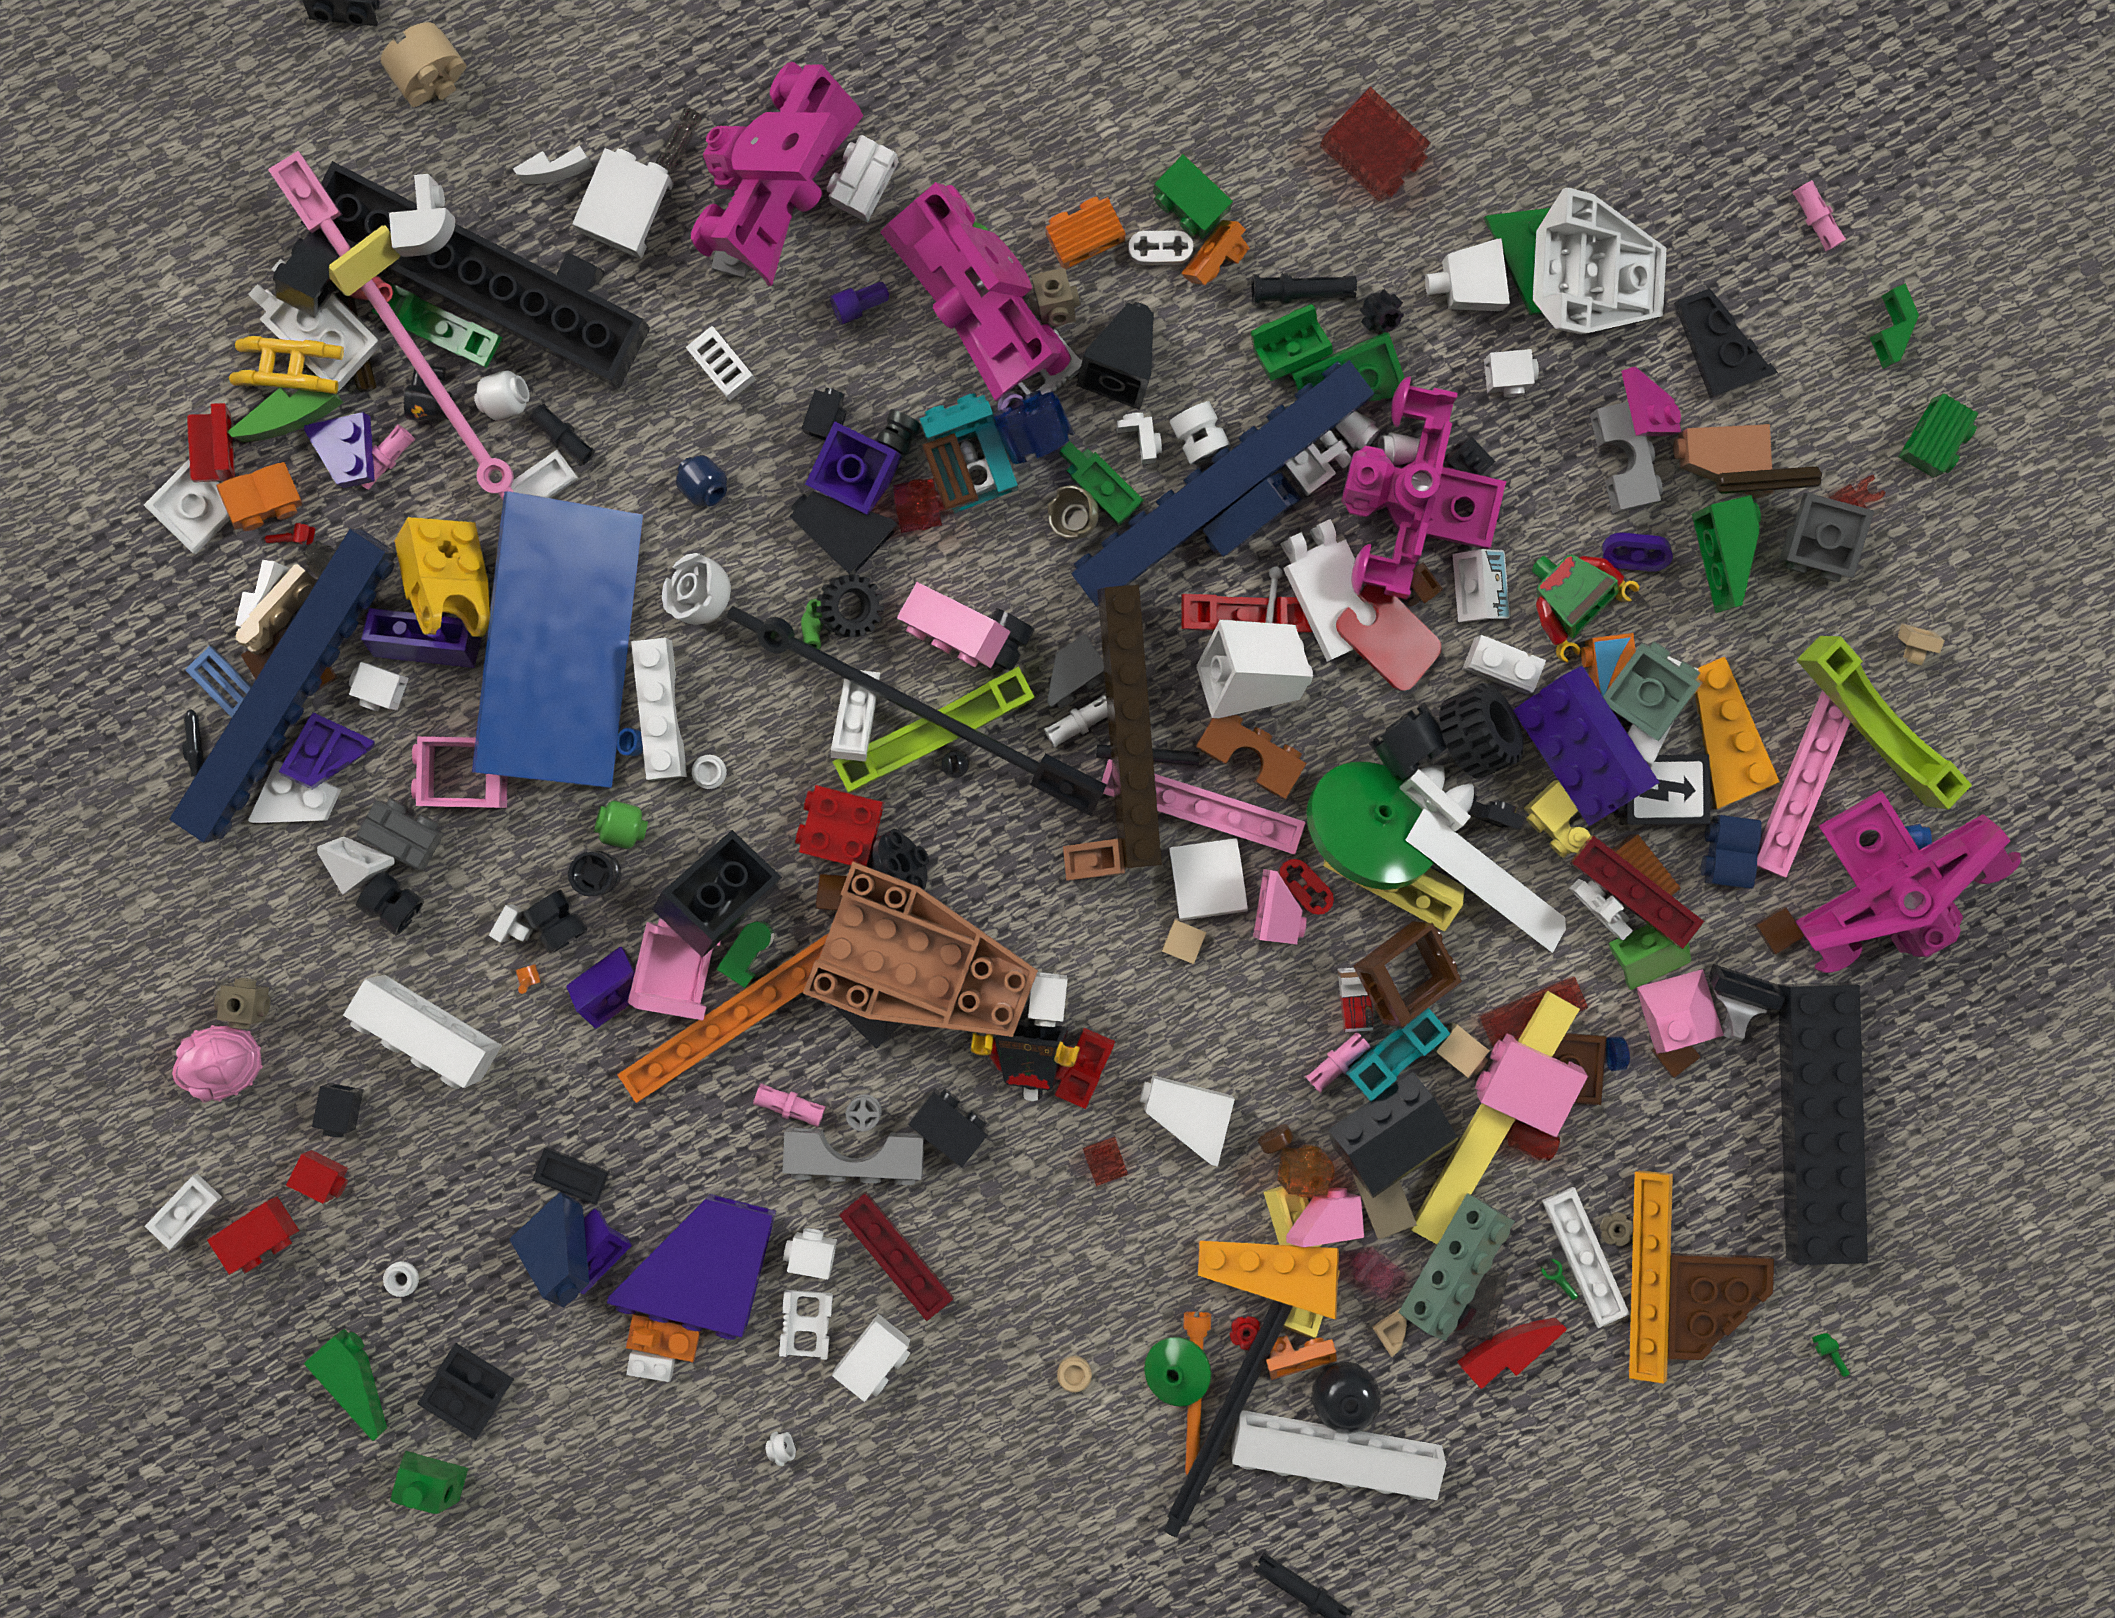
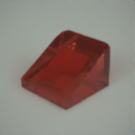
M1115 1136L1083 1148L1096 1186L1128 1175Z

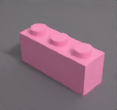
M916 582L897 619L908 625L907 633L924 641L926 636L932 638L931 645L947 654H950L952 649L960 652L957 658L973 667H976L979 662L991 668L1011 632L995 620Z

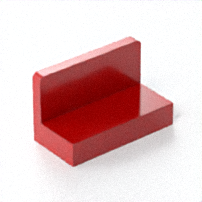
M211 404V414L188 415L187 426L191 480L196 483L226 481L235 478L233 437L228 433L232 428L231 413L226 404Z

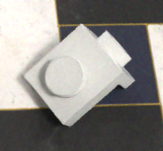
M1143 413L1124 415L1123 420L1117 421V433L1138 431L1141 463H1155L1157 459L1156 454L1162 453L1160 433H1154L1152 417L1144 418Z

